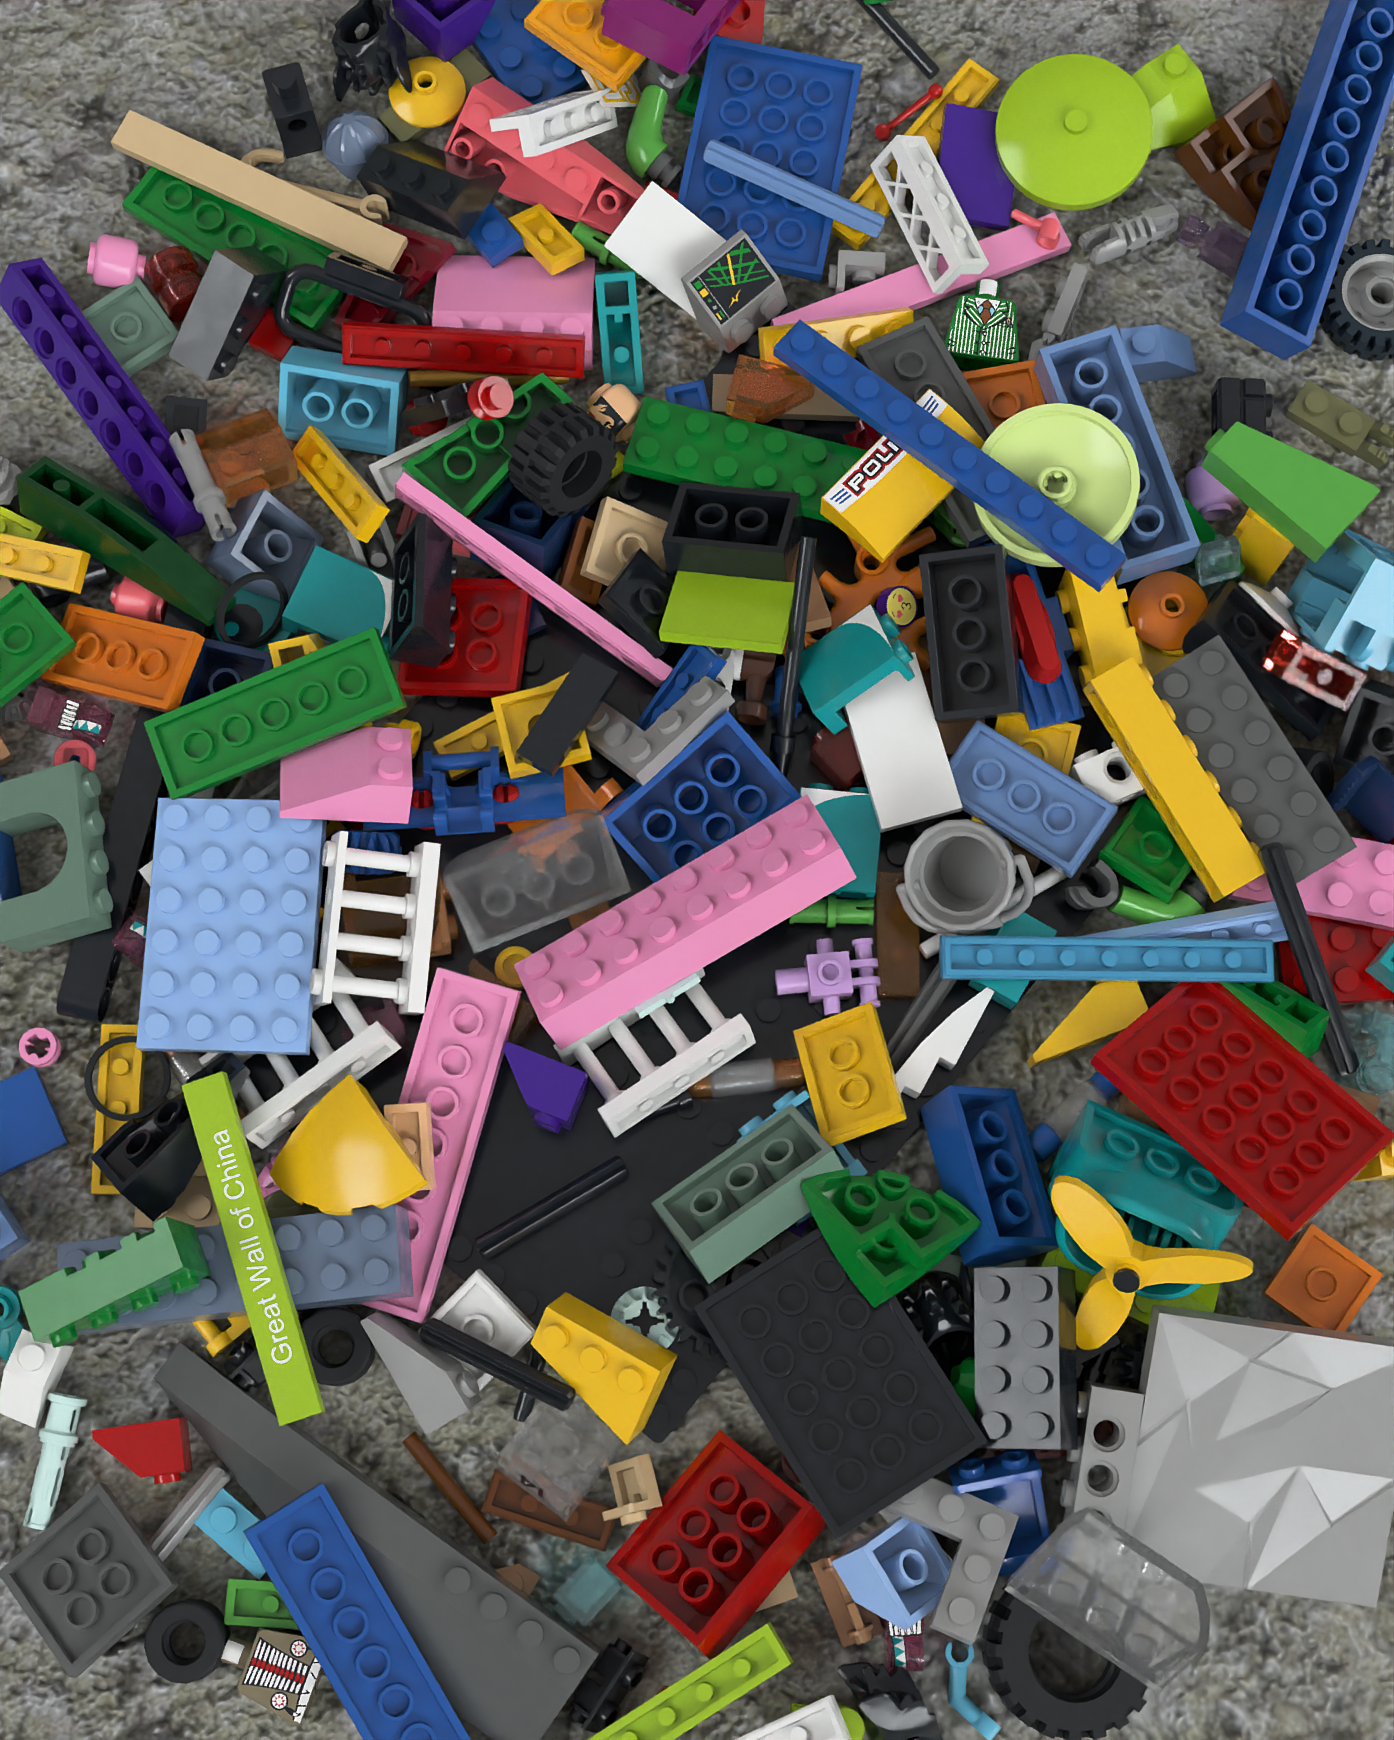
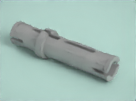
M181 429L186 444H182L177 431L174 432L169 438V443L174 449L195 496L193 504L197 512L203 514L213 540H225L220 530V525H223L228 538H231L236 533L237 528L226 509V496L223 490L216 486L195 439L194 432L190 429Z

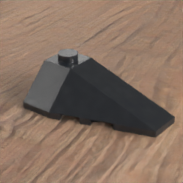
M224 1053L191 1076L186 1084L219 1072H226L235 1100L251 1071L233 1053ZM183 1092L172 1099H168L166 1096L160 1098L153 1103L156 1111L139 1123L133 1118L129 1120L90 1157L115 1188L153 1222L174 1205L177 1197L186 1189L202 1160Z

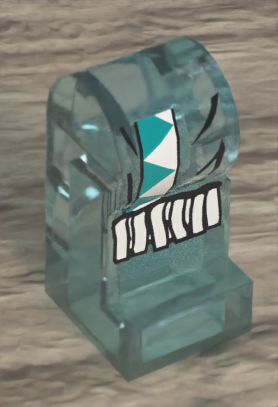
M1374 1010L1364 1016L1361 1032L1372 1036L1366 1061L1359 1066L1356 1072V1081L1358 1087L1363 1092L1378 1096L1394 1089V1016Z

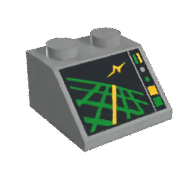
M742 229L681 278L700 329L728 353L746 342L758 328H761L769 320L775 318L781 310L788 306L780 279Z

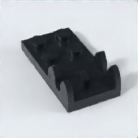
M1230 578L1214 592L1197 622L1185 635L1182 643L1184 653L1189 654L1217 635H1220L1260 696L1265 701L1271 703L1295 730L1299 731L1309 741L1313 740L1322 733L1346 690Z

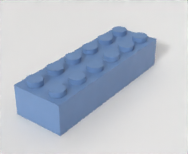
M1114 325L1039 349L1034 371L1046 403L1078 405L1103 415L1122 431L1136 455L1140 473L1139 499L1130 524L1121 537L1113 544L1114 547L1127 555L1125 563L1114 575L1116 585L1192 562L1201 544L1117 326Z

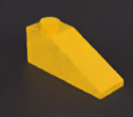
M1096 981L1097 985L1091 988L1027 1060L1029 1068L1121 1033L1148 1010L1138 983L1130 981Z

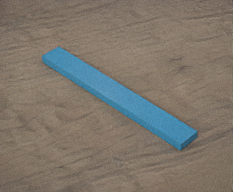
M942 935L939 937L940 979L1271 983L1275 981L1273 940L961 935Z

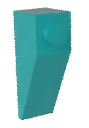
M635 271L594 272L604 384L610 383L612 386L623 384L633 394L644 393Z

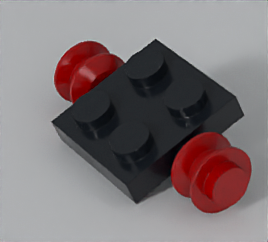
M488 375L448 387L446 390L437 393L434 392L421 397H415L407 403L401 415L405 427L410 432L419 437H426L445 429L448 423V416L468 409L477 418L485 421L504 417L512 409L514 396L508 378L503 379L498 376Z

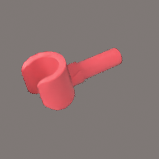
M1016 208L1011 214L1013 219L1038 232L1036 243L1039 246L1048 250H1053L1057 247L1061 236L1059 233L1060 224L1056 219L1045 218L1041 221Z

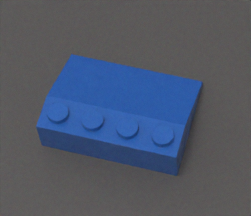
M725 710L649 782L643 786L635 781L597 815L600 823L655 883L802 796L732 715Z

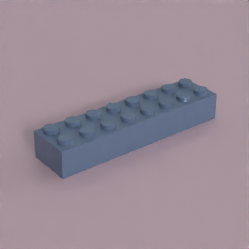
M393 1204L383 1209L376 1206L353 1209V1215L338 1216L315 1213L270 1219L296 1310L414 1297L407 1209ZM222 1225L195 1228L211 1275L199 1280L200 1286L180 1295H174L172 1291L158 1297L160 1303L153 1308L136 1313L133 1309L119 1314V1321L109 1327L93 1330L91 1326L77 1334L82 1335L248 1316ZM126 1236L57 1244L58 1271L68 1267H76L78 1271L83 1268L82 1261L85 1257L97 1251L110 1249L118 1251L122 1249L120 1239Z

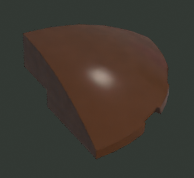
M1269 78L1173 152L1198 186L1222 210L1250 231H1252L1291 116L1286 99L1275 78Z

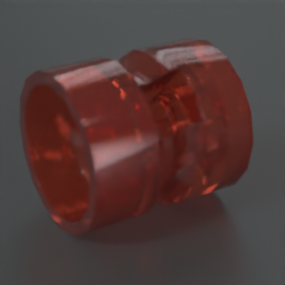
M186 246L165 248L152 256L144 267L145 275L155 293L159 294L158 298L169 319L174 322L184 321L204 276L197 273L199 266L190 249Z

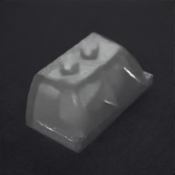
M592 808L566 812V817L550 818L464 852L447 864L442 873L474 954L632 891L601 811Z
M1085 1508L1068 1515L1044 1543L1010 1576L1005 1588L1007 1592L1157 1693L1202 1655L1209 1641L1210 1608L1203 1585L1165 1557L1090 1508Z

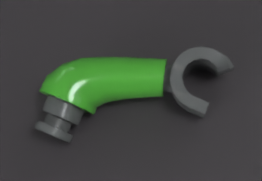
M647 58L642 66V73L638 78V87L642 94L627 135L625 145L626 160L632 171L641 179L646 175L650 176L654 181L659 178L663 182L661 187L667 189L681 173L683 167L680 164L675 167L671 163L673 158L665 152L669 145L664 142L661 135L667 101L672 100L682 91L690 75L688 73L684 76L680 74L675 79H669L659 69L661 64Z
M1101 859L1091 862L1086 867V870L1097 880L1098 888L1094 896L1088 892L1085 886L1063 888L1064 899L1077 910L1086 911L1106 906L1108 911L1140 925L1205 914L1206 912L1203 908L1208 903L1206 896L1210 897L1197 874L1192 873L1188 878L1190 884H1183L1179 890L1177 889L1168 904L1150 893L1124 885L1118 886L1115 873Z

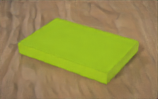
M677 571L659 629L660 641L782 654L789 631L795 582Z

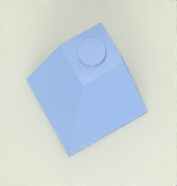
M903 1517L897 1518L869 1535L831 1562L854 1602L903 1630L909 1629L936 1608L951 1567V1562L933 1532Z

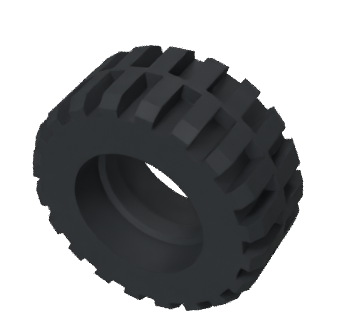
M1057 1561L1058 1565H1048L1038 1569L1023 1571V1576L1016 1581L1011 1580L1003 1588L1005 1592L998 1601H993L988 1611L992 1613L988 1625L984 1624L982 1638L985 1639V1651H982L984 1665L987 1667L990 1675L988 1680L993 1690L999 1695L1002 1700L1001 1702L1019 1720L1028 1727L1037 1730L1040 1734L1053 1739L1059 1737L1065 1740H1081V1738L1090 1737L1093 1740L1106 1737V1731L1113 1727L1120 1730L1130 1723L1126 1717L1133 1710L1140 1712L1147 1701L1142 1699L1147 1687L1154 1688L1157 1678L1156 1675L1152 1674L1153 1663L1159 1662V1648L1153 1644V1636L1157 1634L1153 1621L1147 1619L1144 1613L1146 1607L1139 1597L1134 1596L1128 1590L1129 1587L1125 1583L1105 1571L1068 1566L1060 1561ZM1061 1607H1078L1092 1613L1102 1623L1109 1638V1658L1104 1672L1092 1686L1078 1693H1062L1047 1687L1035 1674L1029 1659V1641L1036 1624L1048 1612Z

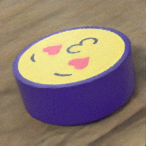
M905 586L886 588L877 599V612L881 616L888 613L899 628L909 626L917 616L918 604L916 597Z

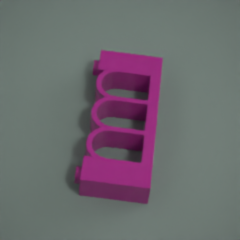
M604 0L601 8V15L604 16L602 35L684 76L741 0H676L698 11L695 16L663 0Z

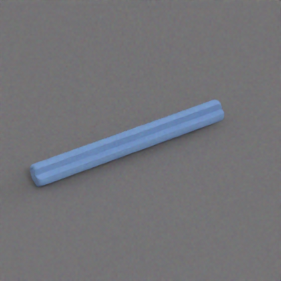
M715 139L710 140L705 148L703 159L709 164L872 237H878L883 230L886 217L878 212Z

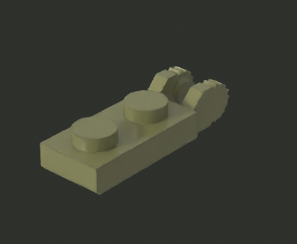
M1309 380L1306 381L1285 414L1287 419L1349 456L1353 457L1355 455L1374 467H1385L1389 457L1388 454L1376 445L1363 442L1366 436L1387 448H1394V429L1392 430L1384 423H1375L1376 420Z

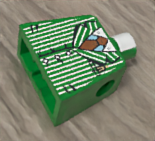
M991 279L979 280L976 283L975 296L964 294L959 297L944 344L962 371H973L1018 363L1016 305L1013 301L998 299L1000 284L997 281Z

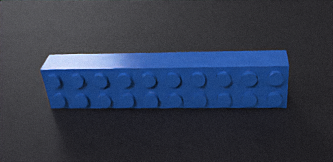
M1330 0L1220 322V326L1283 360L1311 346L1394 96V0Z

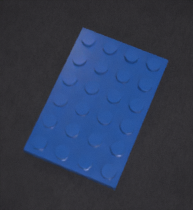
M714 36L709 45L677 201L726 241L742 229L775 273L821 282L833 219L705 162L703 159L704 151L710 140L715 139L838 195L863 65Z

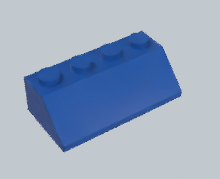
M948 1086L920 1107L943 1192L965 1206L982 1222L978 1230L959 1246L963 1265L998 1266L1059 1248L1055 1236V1222L1015 1089Z

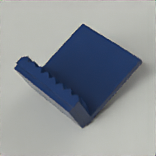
M1370 755L1356 763L1326 800L1334 812L1345 807L1379 842L1388 844L1394 837V775L1376 757Z

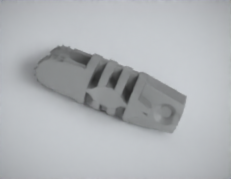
M1172 204L1141 210L1136 214L1128 215L1126 218H1120L1116 222L1112 221L1081 234L1077 241L1084 251L1089 252L1091 250L1090 260L1095 265H1099L1121 257L1126 253H1131L1136 249L1144 248L1146 245L1154 244L1164 236L1176 231L1178 228V211Z

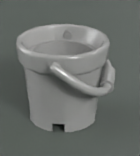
M968 819L945 820L926 829L911 845L904 864L905 883L897 885L896 892L904 911L916 925L926 931L938 934H961V936L1003 927V923L1021 915L1030 906L1035 894L1034 878L1026 857L1022 854L1014 856L1011 852L1012 848L1009 841L998 831ZM1018 866L1023 879L1024 893L1021 900L1013 908L1002 912L1008 905L1016 883V867Z

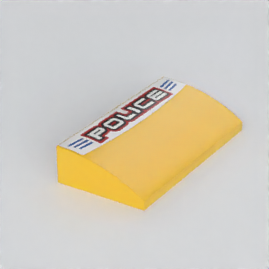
M929 388L916 404L981 450L985 443L983 439L962 416ZM883 435L821 498L820 513L883 563L955 487Z

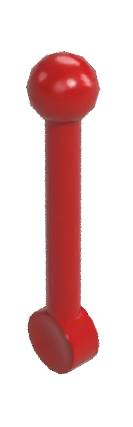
M938 83L930 85L928 93L887 125L879 124L875 128L877 139L879 141L888 140L894 128L931 99L940 98L943 94L942 86Z

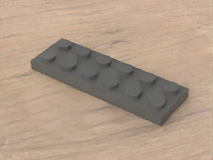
M928 316L857 347L856 356L862 365L915 403L930 388L962 416L984 442L995 430ZM955 488L941 503L967 548H972L989 540L990 537L981 526L974 507V501Z
M1217 635L1152 677L1154 681L1152 688L1160 700H1166L1172 707L1176 716L1174 723L1182 735H1187L1195 744L1199 762L1205 771H1210L1216 778L1220 786L1219 793L1226 804L1234 808L1242 821V829L1250 841L1254 842L1259 849L1268 843H1281L1296 884L1357 848L1220 635Z

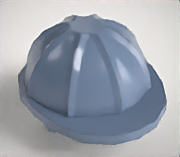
M361 110L342 112L330 120L324 127L321 138L322 149L328 162L333 164L346 178L351 180H358V173L378 145L389 144L388 132L383 124L374 116Z

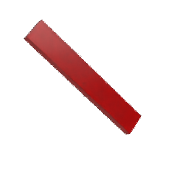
M344 321L342 324V364L537 376L543 372L547 377L581 379L584 377L585 335Z

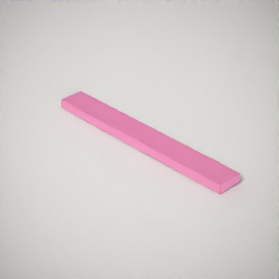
M1055 212L1038 218L1041 221L1045 218H1054L1059 222ZM1060 222L1059 233L1061 237L1057 247L1053 250L1039 246L1036 243L1038 232L1022 224L979 240L978 243L990 265L981 274H961L942 294L933 293L920 265L916 264L771 319L770 326L797 323L799 319L804 322L903 307L911 308L914 311L974 288L979 280H995L1069 252L1071 243ZM943 254L938 256L937 270L940 276H942L949 268Z
M403 473L396 482L395 497L417 513L427 514L454 540L656 687H661L673 668L659 658L655 659L643 646L406 473Z

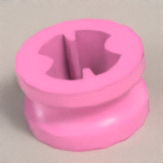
M45 1028L28 1030L23 1034L19 1042L21 1057L24 1061L35 1067L45 1068L51 1066L58 1060L61 1054L60 1040L55 1034ZM37 1038L44 1042H50V1048H45L48 1053L42 1058L30 1052L31 1047H36L32 1043Z

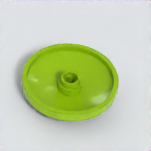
M1086 54L1054 56L1033 65L1023 72L1007 90L999 107L995 126L997 155L1005 174L1012 184L1025 196L1041 205L1068 211L1095 208L1112 201L1125 192L1140 175L1147 161L1153 139L1151 109L1144 92L1137 82L1114 63Z

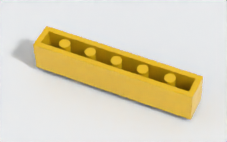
M1132 656L1090 680L1083 689V692L1215 903L1265 873L1258 856L1259 847L1254 842L1249 843L1240 829L1243 825L1238 813L1231 806L1226 807L1218 794L1220 786L1216 778L1210 771H1204L1196 758L1198 751L1195 744L1187 735L1182 736L1175 725L1176 716L1172 707L1166 700L1159 699L1152 688L1154 681L1150 672L1143 664L1138 665Z

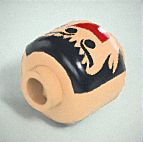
M606 383L598 388L588 399L587 406L589 409L587 413L614 434L616 438L615 443L621 440L629 443L642 403L625 385L616 384L612 386L610 383Z

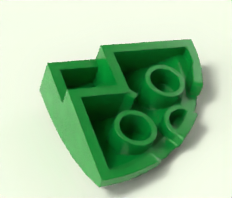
M843 1169L816 1175L803 1181L801 1185L807 1204L823 1237L855 1286L874 1308L902 1291L932 1269L977 1231L982 1224L970 1210L943 1191L937 1190L934 1194H930L911 1186L909 1176L895 1172L877 1170L873 1176H851L849 1169Z

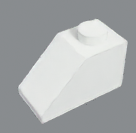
M22 1329L3 1371L0 1388V1413L33 1428H38L50 1402L47 1399L48 1392L55 1391L74 1347L67 1344L53 1348L52 1344L34 1342L31 1330Z

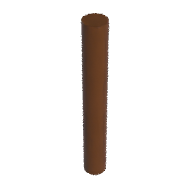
M414 1431L402 1443L485 1545L497 1534L496 1530L417 1432Z

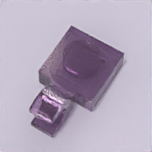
M1190 215L1176 240L1187 247L1202 248L1197 257L1231 277L1243 257L1249 238L1221 221L1213 229L1200 218Z

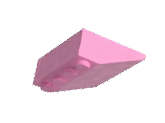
M452 255L437 271L432 326L585 335L584 370H593L595 258L585 257L584 261L551 276L534 257L509 256L492 268L482 256Z

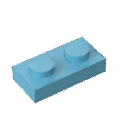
M222 1488L195 1520L194 1524L257 1579L261 1580L267 1574L243 1532L260 1521L261 1518L228 1489Z

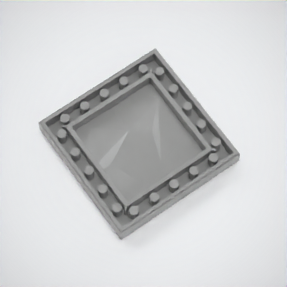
M1153 1304L1138 1391L1145 1395L1119 1571L1376 1608L1394 1511V1339Z

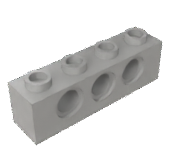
M1084 1381L1083 1391H1077V1418H1079L1077 1426L1078 1450H1067V1461L1072 1462L1070 1480L1064 1479L1061 1488L1060 1503L1061 1506L1066 1507L1064 1523L1057 1524L1054 1535V1550L1059 1551V1558L1065 1565L1119 1574L1145 1395L1137 1389ZM1103 1420H1110L1113 1424L1111 1437L1103 1442L1095 1441L1093 1435L1095 1426ZM1095 1465H1105L1107 1476L1104 1482L1097 1486L1089 1485L1087 1482L1089 1470ZM1088 1510H1099L1101 1516L1099 1524L1091 1530L1082 1529L1080 1522L1083 1514Z

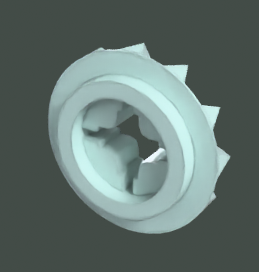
M643 1286L624 1293L615 1303L611 1317L641 1334L639 1326L626 1324L625 1320L639 1317L642 1302H646L651 1317L664 1319V1323L650 1326L647 1338L667 1349L674 1341L679 1327L666 1331L665 1327L672 1319L669 1314H656V1311L665 1304L664 1299H655L651 1296L658 1289Z

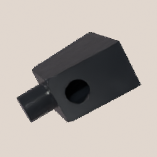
M294 62L264 70L262 76L286 158L289 159L323 150L322 139L300 63ZM302 119L304 123L302 128L291 129V121Z

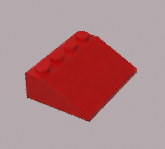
M719 1430L661 1499L662 1506L652 1509L647 1515V1520L641 1522L605 1566L708 1659L712 1660L723 1652L827 1524L818 1510L809 1501L724 1432Z

